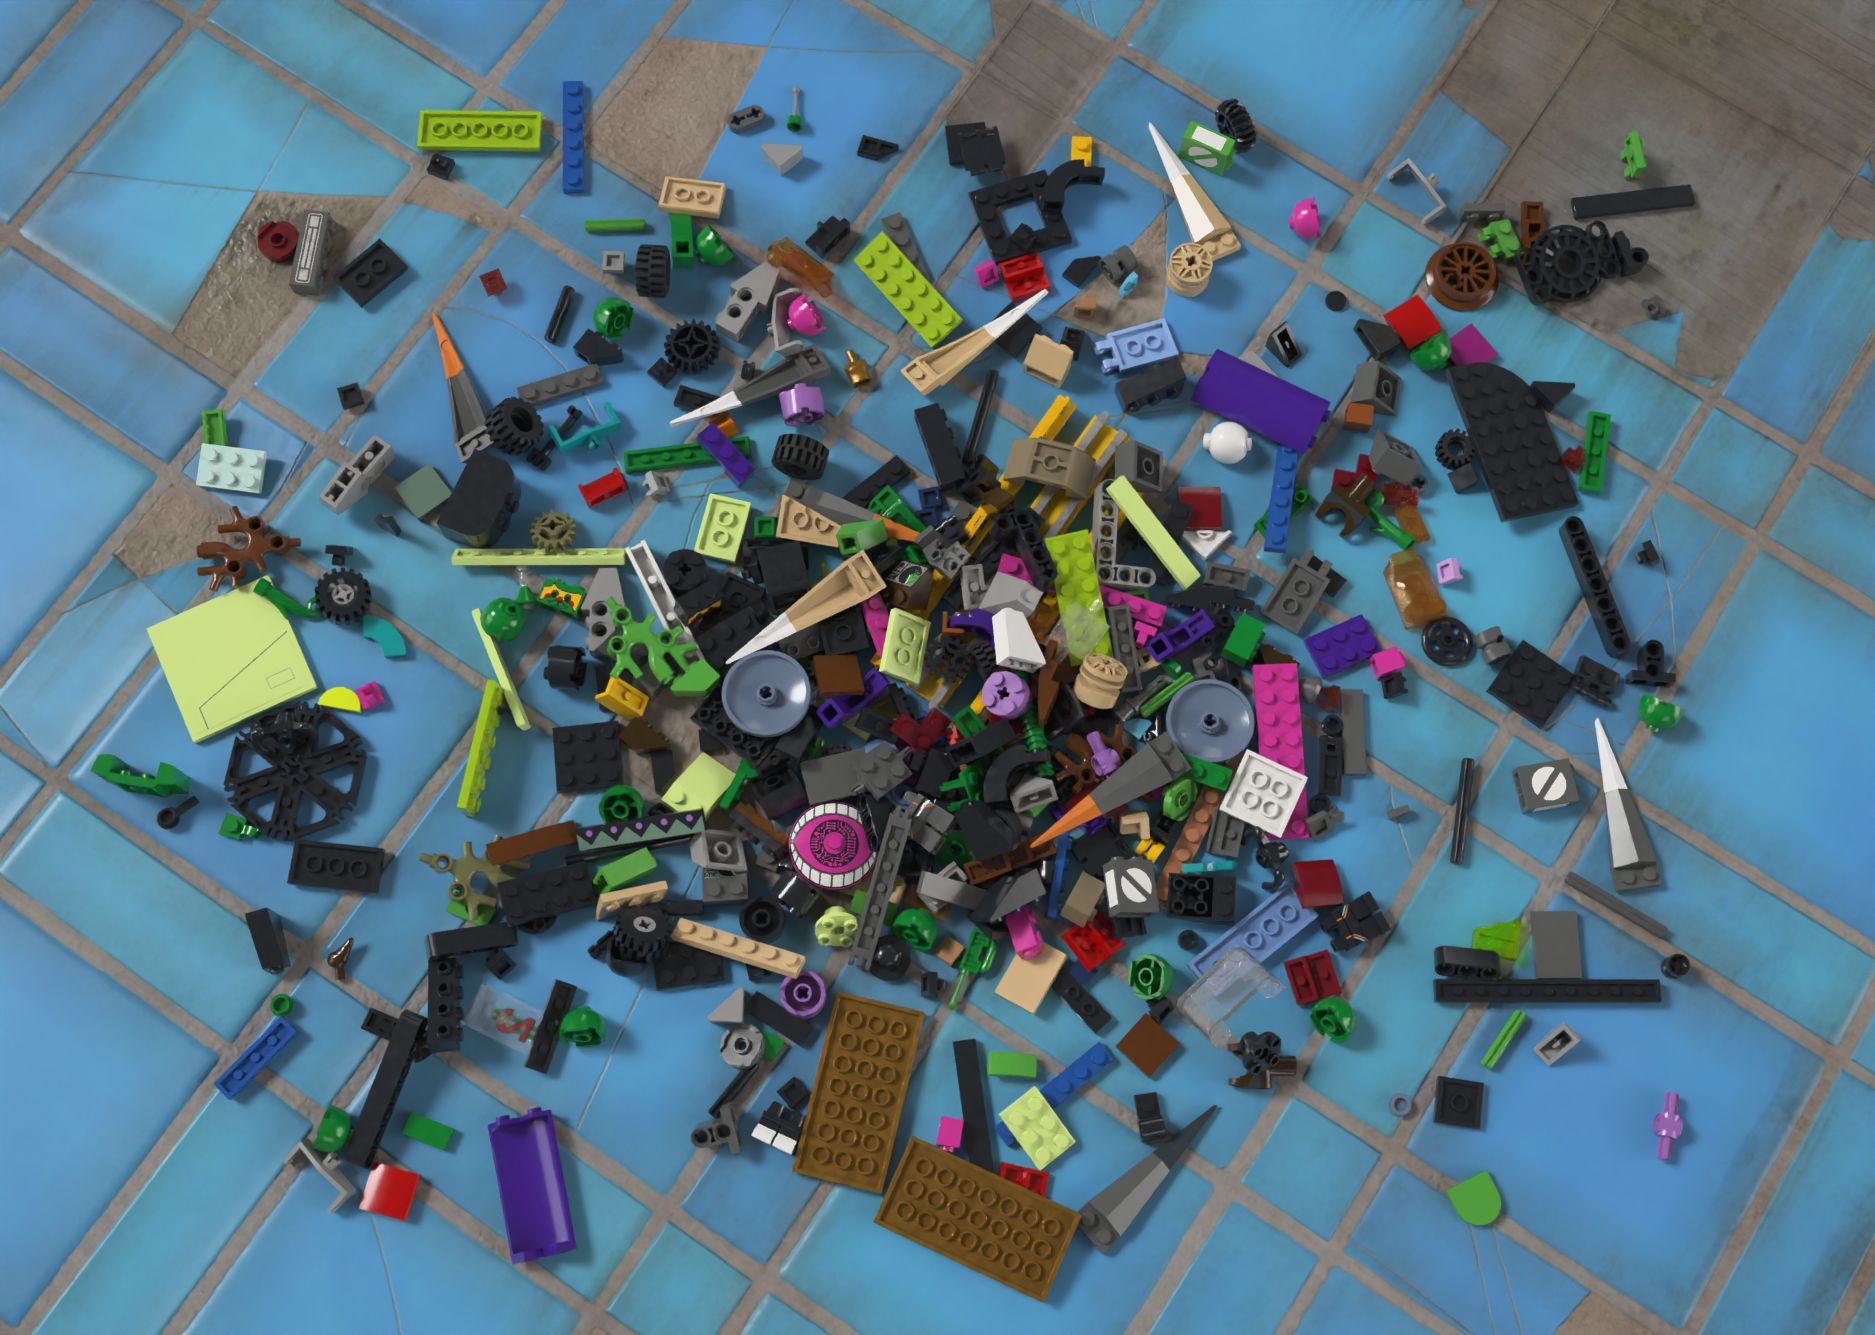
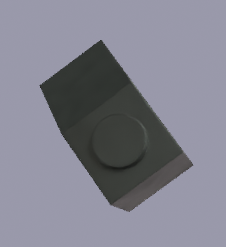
M1359 319L1353 329L1375 361H1379L1397 351L1401 343L1398 333L1393 331L1389 325Z

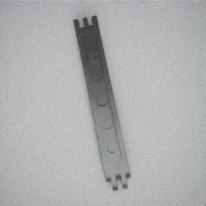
M897 805L895 814L890 813L848 961V965L852 966L854 958H858L856 967L861 968L863 960H866L865 970L868 971L871 968L912 823V818H908L910 809L906 808L904 816H901L902 806Z

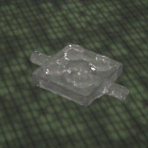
M1096 598L1090 609L1081 606L1073 600L1049 634L1051 639L1058 641V645L1061 648L1054 660L1062 664L1067 654H1071L1083 661L1084 657L1093 651L1110 627L1097 615V612L1104 604L1101 600Z

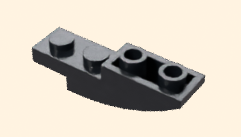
M1222 585L1189 587L1166 595L1165 599L1166 602H1170L1169 606L1182 608V605L1190 606V610L1199 612L1202 609L1209 610L1210 602H1214L1213 606L1226 609V606L1229 605L1235 607V611L1247 613L1248 610H1253L1255 603L1254 600L1234 596V587Z

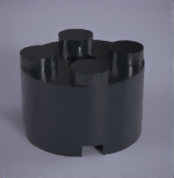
M690 549L673 551L668 555L664 563L663 573L668 587L677 596L681 597L709 581L707 566L700 553Z
M549 646L547 653L549 661L548 667L544 669V679L549 681V685L553 689L579 691L580 688L578 686H583L587 671V663H583L582 656L586 657L585 649L574 646Z
M787 869L770 890L772 892L770 897L783 906L785 903L789 904L788 910L800 919L803 916L807 917L822 897L820 893H816L812 887L793 873L791 874Z
M753 897L741 908L739 923L746 938L764 944H771L783 934L786 926L785 915L780 904L773 898ZM759 917H762L763 919L766 918L767 923H765V924L760 923V924H759L758 918H759Z

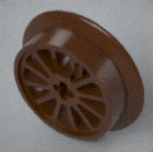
M1459 242L1444 246L1431 256L1426 265L1425 280L1432 296L1442 305L1453 310L1472 311L1485 306L1492 300L1498 289L1499 274L1495 262L1488 251L1474 243ZM1467 256L1472 258L1470 262L1467 261ZM1444 263L1449 267H1442L1441 265ZM1448 281H1454L1457 285L1451 286ZM1476 283L1481 285L1483 288L1479 289ZM1468 284L1473 292H1467Z

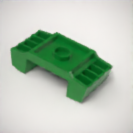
M112 754L98 755L91 769V772L98 775V777L127 792L166 798L172 794H188L189 776L179 771L175 766L160 762L156 779L155 776L142 774L141 777L133 776L134 773L128 772L130 765Z

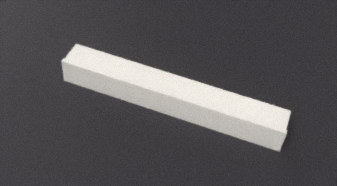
M642 540L640 544L632 548H625L664 630L671 631L680 625L684 633L675 639L676 643L680 645L696 642L689 627H685L673 611L675 599L645 540ZM698 645L697 651L684 654V658L690 665L696 660L704 659ZM709 694L708 696H706V697H698V698H699L700 701H702V700L708 698V697L710 696V694Z

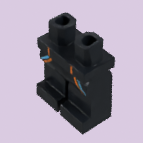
M1370 891L1332 911L1319 924L1325 934L1332 930L1336 932L1338 937L1330 941V945L1335 953L1343 950L1347 952L1391 930L1381 911L1359 922V920L1375 913L1379 909Z

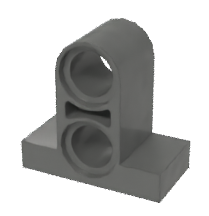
M732 1102L722 1105L720 1108L721 1118L699 1123L691 1134V1142L698 1148L726 1142L729 1144L731 1154L739 1153L743 1148ZM719 1126H728L730 1133L723 1134ZM697 1131H705L708 1139H700Z

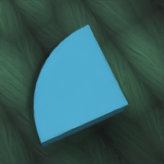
M1134 271L1126 278L1118 290L1117 294L1122 298L1127 296L1137 286L1138 275Z
M1142 718L1131 719L1126 722L1123 730L1139 741L1152 725V722Z

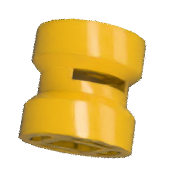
M1150 836L1149 839H1143L1135 852L1146 856L1147 860H1152L1154 864L1165 848V845L1155 842L1153 837ZM1151 843H1152L1153 845L1151 846V848L1149 849V851L1146 853V850L1149 848V846H1150Z

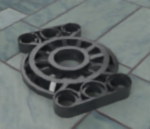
M1602 221L1592 222L1587 225L1585 230L1573 225L1552 227L1536 239L1532 248L1523 247L1514 254V262L1528 299L1535 306H1540L1548 302L1549 299L1564 303L1580 301L1597 289L1602 277L1612 279L1621 273V264L1607 227ZM1593 226H1597L1600 229L1599 236H1595L1592 233ZM1555 230H1559V231H1560V232H1558V233H1556V234H1554V235L1550 233V232L1555 231ZM1545 237L1546 240L1541 244V246H1538L1541 239ZM1600 245H1604L1607 248L1606 255H1602L1599 252ZM1522 252H1526L1529 256L1527 263L1523 262L1520 258ZM1564 254L1571 256L1575 262L1574 270L1568 274L1563 272L1559 266V257ZM1608 264L1613 265L1615 269L1613 275L1609 274L1606 270ZM1529 271L1536 274L1535 282L1528 279ZM1537 290L1543 293L1544 298L1542 301H1538L1535 297ZM1580 292L1584 294L1581 297L1574 298L1575 294ZM1557 295H1565L1567 298H1561Z

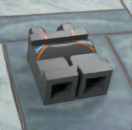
M907 791L902 801L910 806L908 818H912V823L908 836L927 851L936 855L947 838L928 825L931 824L940 832L949 836L958 821L955 816L923 795ZM901 811L900 815L904 816V812Z

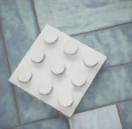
M1247 749L1219 810L1252 826H1259L1263 831L1281 838L1308 777Z

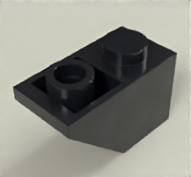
M588 329L573 346L576 356L589 365L597 363L598 366L622 363L624 360L622 349L613 342L612 344L607 342L606 338L598 331L594 333Z

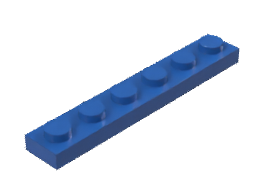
M583 81L563 82L564 194L584 193Z
M1279 442L1264 551L1286 553L1299 452Z
M1099 1041L1039 1090V1092L1053 1110L1114 1059ZM1003 1121L993 1128L1007 1147L1016 1141Z

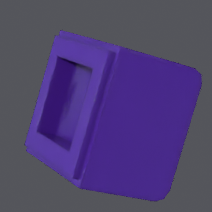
M1100 815L1077 827L1092 836L1106 825L1108 821Z

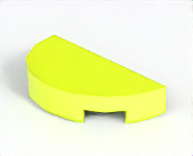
M335 687L327 690L318 701L320 707L323 705L326 708L362 713V704L358 696L352 690L345 687Z

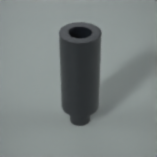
M667 900V904H659V909L663 913H667L668 916H704L703 900Z

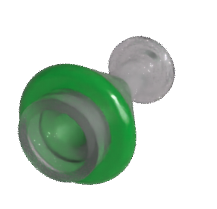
M519 565L514 571L515 575H519L520 589L515 601L522 606L525 615L535 612V608L539 606L528 583V575L532 573V570L529 569L528 565Z

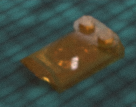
M788 237L771 243L766 255L770 265L775 268L784 267L791 273L805 279L823 298L832 294L831 281L835 275L833 272Z
M1414 548L1390 555L1388 565L1383 574L1405 630L1447 617L1446 603L1439 596L1424 558Z

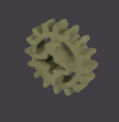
M551 509L550 514H546L543 511L542 517L536 516V523H531L530 535L533 544H537L539 550L545 547L547 553L550 549L557 553L558 548L564 551L566 550L565 545L572 546V540L577 538V526L574 518H570L569 513L562 515L561 510L554 513L553 509Z

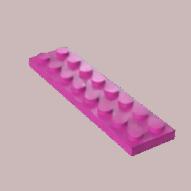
M1297 663L1253 665L1258 754L1305 776ZM1304 785L1281 838H1277L1264 831L1269 840L1309 838V830L1305 823V819L1308 818L1306 785Z

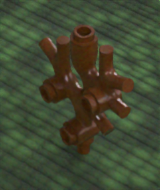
M233 506L229 509L234 519L231 524L218 525V533L242 532L248 538L246 547L235 549L223 542H203L201 545H197V555L199 558H203V560L223 558L225 560L223 565L199 567L197 572L199 576H213L209 590L213 592H218L220 584L226 576L231 577L232 588H240V580L245 578L248 572L247 567L244 565L246 562H253L260 573L267 570L263 561L265 554L274 552L279 556L286 555L291 550V547L301 546V539H290L289 536L284 537L281 534H274L267 539L263 536L267 534L268 526L261 517L252 516L246 520L242 517L238 507Z
M1115 725L1112 737H1108L1098 730L1097 732H1099L1104 745L1117 752L1121 766L1137 753L1133 747L1123 745V725ZM1071 732L1063 743L1066 744V748L1082 759V763L1078 765L1060 751H1057L1053 758L1063 765V769L1054 774L1053 779L1058 783L1069 776H1074L1075 785L1071 790L1078 795L1083 788L1088 787L1096 778L1104 782L1106 777L1097 775L1092 767L1091 758L1095 754L1090 744L1077 733L1073 734ZM1148 792L1140 797L1149 803L1153 795Z

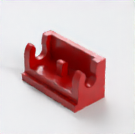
M617 467L613 468L612 473L584 486L582 484L578 485L588 508H592L627 491L625 482Z

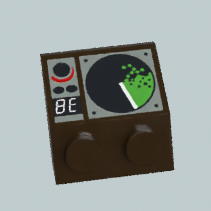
M902 559L883 578L887 586L880 591L883 602L907 610H927L934 568Z

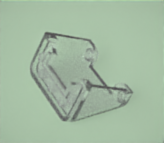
M1237 946L1230 949L1180 996L1177 1008L1195 1030L1219 1051L1230 1040L1231 1031L1225 1024V1021L1257 991L1265 998L1270 999L1276 997L1286 987L1247 950Z

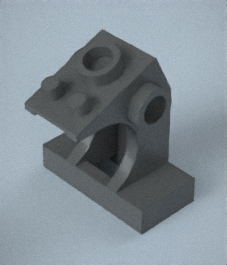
M931 525L914 538L916 543L923 549L929 564L942 576L949 579L958 573L959 568L970 556V553L958 541L951 545ZM939 543L944 546L941 550L938 549Z

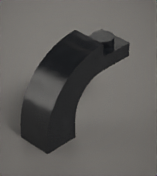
M1084 159L1071 160L1058 166L1052 171L1046 181L1041 200V211L1062 212L1065 190L1076 184L1102 185L1105 168L1098 166L1085 167Z
M1020 745L998 756L990 766L985 777L984 803L988 806L1010 804L1009 787L1014 774L1024 767L1051 764V755L1048 751L1037 748L1032 749L1031 753H1028V748L1025 745Z

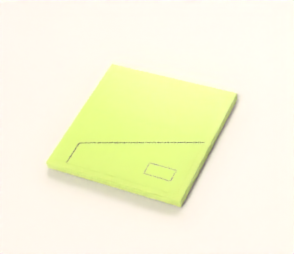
M269 575L262 577L267 581L271 582V585L274 586ZM261 578L147 628L185 724L195 744L318 689L289 619L286 620L277 607L269 600L253 593L256 584Z

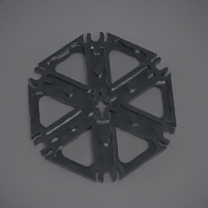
M299 701L252 718L257 726L251 722L246 723L251 728L249 733L245 734L239 730L238 733L244 740L235 736L223 783L226 786L224 788L226 792L234 791L235 793L232 797L227 798L230 803H234L230 805L262 833L275 840L279 832H283L282 840L293 841L340 824L334 816L344 821L345 818L341 815L342 809L347 808L349 811H353L347 802H351L356 807L367 761L366 751L364 749L356 751V747L363 744V741L357 739L361 737L323 705H321L320 710L318 703H315L314 709L308 711L309 704L304 701L302 703ZM290 712L295 715L298 723H311L317 731L321 723H330L343 734L344 740L313 752L314 748L310 747L311 736L308 733L297 735L296 740L289 744L288 749L276 742L274 738H261V743L269 748V753L263 755L254 748L250 737L252 730L267 727L276 721L278 714ZM248 749L254 750L273 766L242 778L238 774L243 753ZM290 764L292 767L295 768L299 767L298 770L300 771V774H302L304 777L302 778L301 776L296 774H293L291 776L293 772L291 768L287 765ZM345 765H352L354 767L350 790L345 794L339 793L319 776ZM278 790L270 821H263L249 809L248 804L250 800ZM304 792L325 810L326 815L321 821L304 827H298L296 819Z

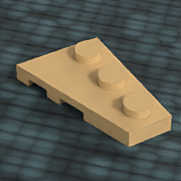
M785 494L782 495L776 537L839 547L836 534L842 525Z
M666 880L600 894L595 911L597 921L617 915L620 912L623 913L625 908L630 910L633 905L640 907V905L661 901L665 898L668 890Z

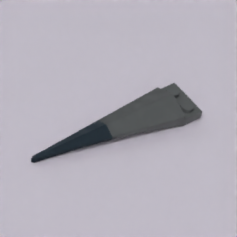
M1217 1105L1204 1112L1089 1200L1078 1211L1082 1216L1077 1228L1102 1254L1121 1237L1215 1111Z

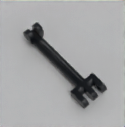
M573 405L568 407L567 413L570 416L557 431L561 439L583 414L582 411L577 410ZM553 438L549 440L541 451L533 448L526 457V461L529 463L533 461V466L538 467L540 465L539 470L542 472L552 463L548 455L556 447Z

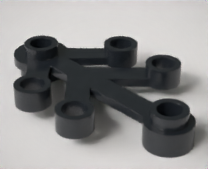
M1221 611L1214 616L1213 623L1216 628L1200 641V646L1205 650H1209L1214 646L1215 638L1221 633L1222 642L1212 655L1203 661L1206 670H1213L1217 667L1218 660L1221 658L1220 655L1235 628L1234 619L1228 612ZM1205 640L1210 642V646L1206 645ZM1254 656L1252 660L1253 665H1257L1258 658ZM1225 658L1227 678L1223 682L1232 685L1231 680L1236 683L1234 687L1240 690L1242 682L1236 675L1235 663ZM1208 660L1213 662V666L1208 664ZM1247 661L1245 667L1252 669L1253 665Z

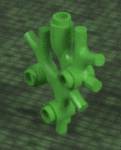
M613 597L605 601L611 609L610 614L612 615L613 625L617 628H623V635L612 637L607 646L608 654L612 657H617L616 665L609 674L612 678L617 679L623 669H629L636 679L643 675L630 656L631 648L635 644L640 643L648 648L650 668L660 683L663 682L664 685H667L675 679L674 671L663 658L665 653H670L684 672L687 671L690 664L684 658V654L697 651L698 649L696 642L680 645L676 643L675 639L684 633L680 625L671 631L667 629L662 630L657 636L651 631L652 624L657 618L656 615L649 613L642 623H637L631 618L630 610L622 606V604H617ZM618 617H622L624 620L620 621ZM661 640H666L668 643L664 644ZM613 646H617L619 650H615Z

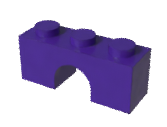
M714 422L697 435L696 442L709 456H713L721 464L724 473L737 488L754 475L756 469Z

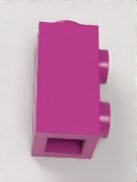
M1023 905L1019 912L1006 914L1005 918L1018 956L1021 959H1031L1042 952L1040 944L1043 943L1040 931L1035 929L1034 924L1037 923V919L1033 910L1029 911L1026 905Z

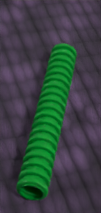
M1006 667L1009 669L1008 672L1014 673L1025 680L1030 691L1032 690V686L1029 685L1030 680L1027 679L1029 675L1026 671ZM1032 698L1029 710L1019 717L1023 721L1021 725L1024 727L1023 733H1026L1025 739L1028 740L1026 744L1030 747L1028 749L1029 753H1031L1032 749L1037 748L1048 751L1046 750L1048 746L1044 743L1046 742V739L1043 737L1044 731L1039 729L1037 705H1034L1036 702L1034 698ZM1052 764L1036 765L1033 768L1037 777L1047 779L1055 774L1054 770H1051L1053 768Z

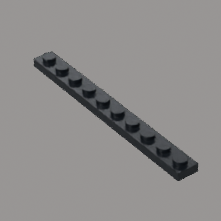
M1660 979L1433 980L1434 1003L1662 1002Z

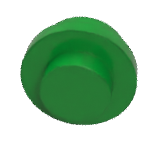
M287 994L276 995L270 1004L271 1011L276 1016L285 1017L292 1012L294 1001Z

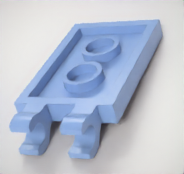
M1165 318L1108 333L1106 340L1096 342V347H1094L1096 356L1102 355L1111 350L1113 355L1112 359L1102 361L1101 369L1103 374L1110 373L1117 368L1121 374L1171 360V357L1179 355Z

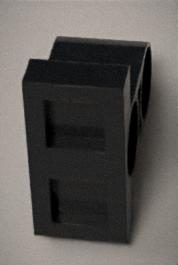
M979 454L970 465L966 482L957 486L956 493L969 504H972L984 498L995 488H1001L1002 483L996 479L999 470L998 466L984 454Z
M1649 640L1638 650L1637 670L1632 669L1625 675V684L1669 688L1676 682V674L1664 673V647L1658 640ZM1647 648L1653 650L1654 656L1648 653ZM1647 669L1652 670L1654 676L1649 675Z

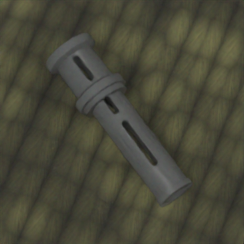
M1159 675L1132 699L1124 700L1121 707L1110 712L1112 720L1116 724L1125 726L1127 720L1139 714L1141 706L1168 686L1166 679L1161 682L1163 676Z

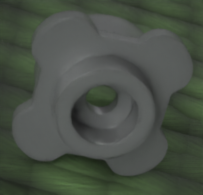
M1654 295L1648 300L1644 299L1641 302V306L1645 308L1648 318H1653L1656 314H1663L1666 310L1663 300L1658 295Z

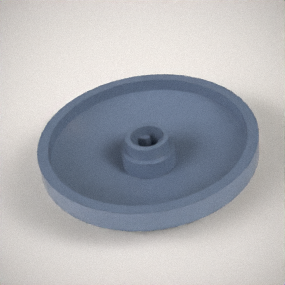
M772 650L753 652L738 660L728 671L722 686L723 706L729 719L743 732L757 737L779 736L793 729L805 716L811 700L809 679L802 666L789 655ZM766 695H771V697L764 699Z
M1203 679L1187 684L1174 695L1166 714V730L1180 752L1215 764H1222L1236 758L1249 744L1254 730V714L1249 701L1237 688L1223 681Z

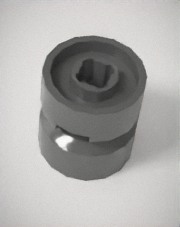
M1126 245L1113 251V255L1108 254L1099 260L1102 273L1111 283L1122 278L1124 273L1128 274L1138 267L1136 257Z
M1499 626L1489 628L1473 638L1478 649L1483 650L1481 655L1487 666L1500 662L1512 655L1507 642L1502 641L1504 635Z

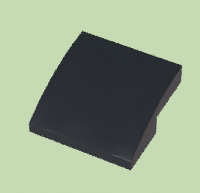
M1011 302L994 320L1013 310L1017 305ZM1025 313L994 342L1016 359L1028 343L1031 344L1035 334H1039L1043 327Z
M885 541L864 551L878 574L884 572L905 555L903 547L886 546ZM857 553L844 554L842 558L846 561Z
M1066 680L1059 682L1058 696L1042 730L1048 741L1056 739L1088 717V714ZM1038 696L1035 698L1036 702L1034 703V705H1037Z

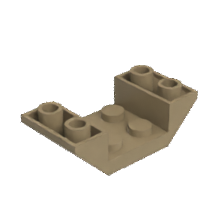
M1036 437L1013 440L1003 481L1024 485L1025 480L1066 489V496L1086 500L1096 460L1079 448Z

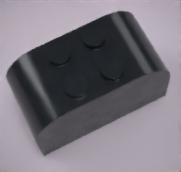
M474 448L437 521V525L445 538L473 549H488L500 540L503 532L508 530L510 518L513 513L517 512L520 504L521 487L511 466L500 458Z

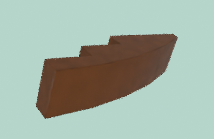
M1523 201L1521 203L1522 248H1532L1536 239L1545 232L1543 202ZM1545 237L1541 239L1538 246H1541V244L1546 240ZM1524 252L1523 262L1527 263L1529 261V256L1526 252ZM1529 271L1528 279H1536V274Z
M1049 639L1044 653L1046 664L1041 667L1039 675L1037 712L1038 725L1041 730L1045 727L1059 692V683L1054 682L1058 673L1059 663L1054 661L1058 641Z
M574 820L486 844L492 866L520 860L535 854L539 855L577 843L578 839Z
M1038 835L1021 842L1014 851L964 864L963 866L970 884H977L1058 852L1053 838L1034 848H1030L1031 844L1041 836Z

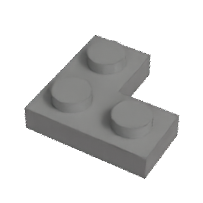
M982 564L961 566L959 573L964 610L978 609L990 585H985Z

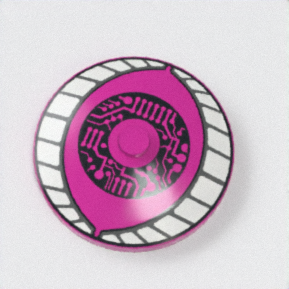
M824 802L806 810L795 822L789 838V855L795 870L806 882L823 890L838 891L855 886L869 874L878 852H871L868 848L858 809L842 802Z

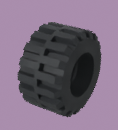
M640 245L635 264V285L639 297H666L669 290L671 271L670 252L667 246Z
M508 397L486 415L485 426L487 429L485 430L486 434L490 436V441L494 442V446L497 449L500 448L503 453L508 452L509 455L513 456L516 454L518 456L525 453L541 440V436L544 433L542 429L544 425L541 422V416L537 414L535 407H531L528 401L524 402L522 398Z
M783 434L778 437L771 463L777 470L790 477L801 480H817L823 476L829 450L825 445L808 436Z

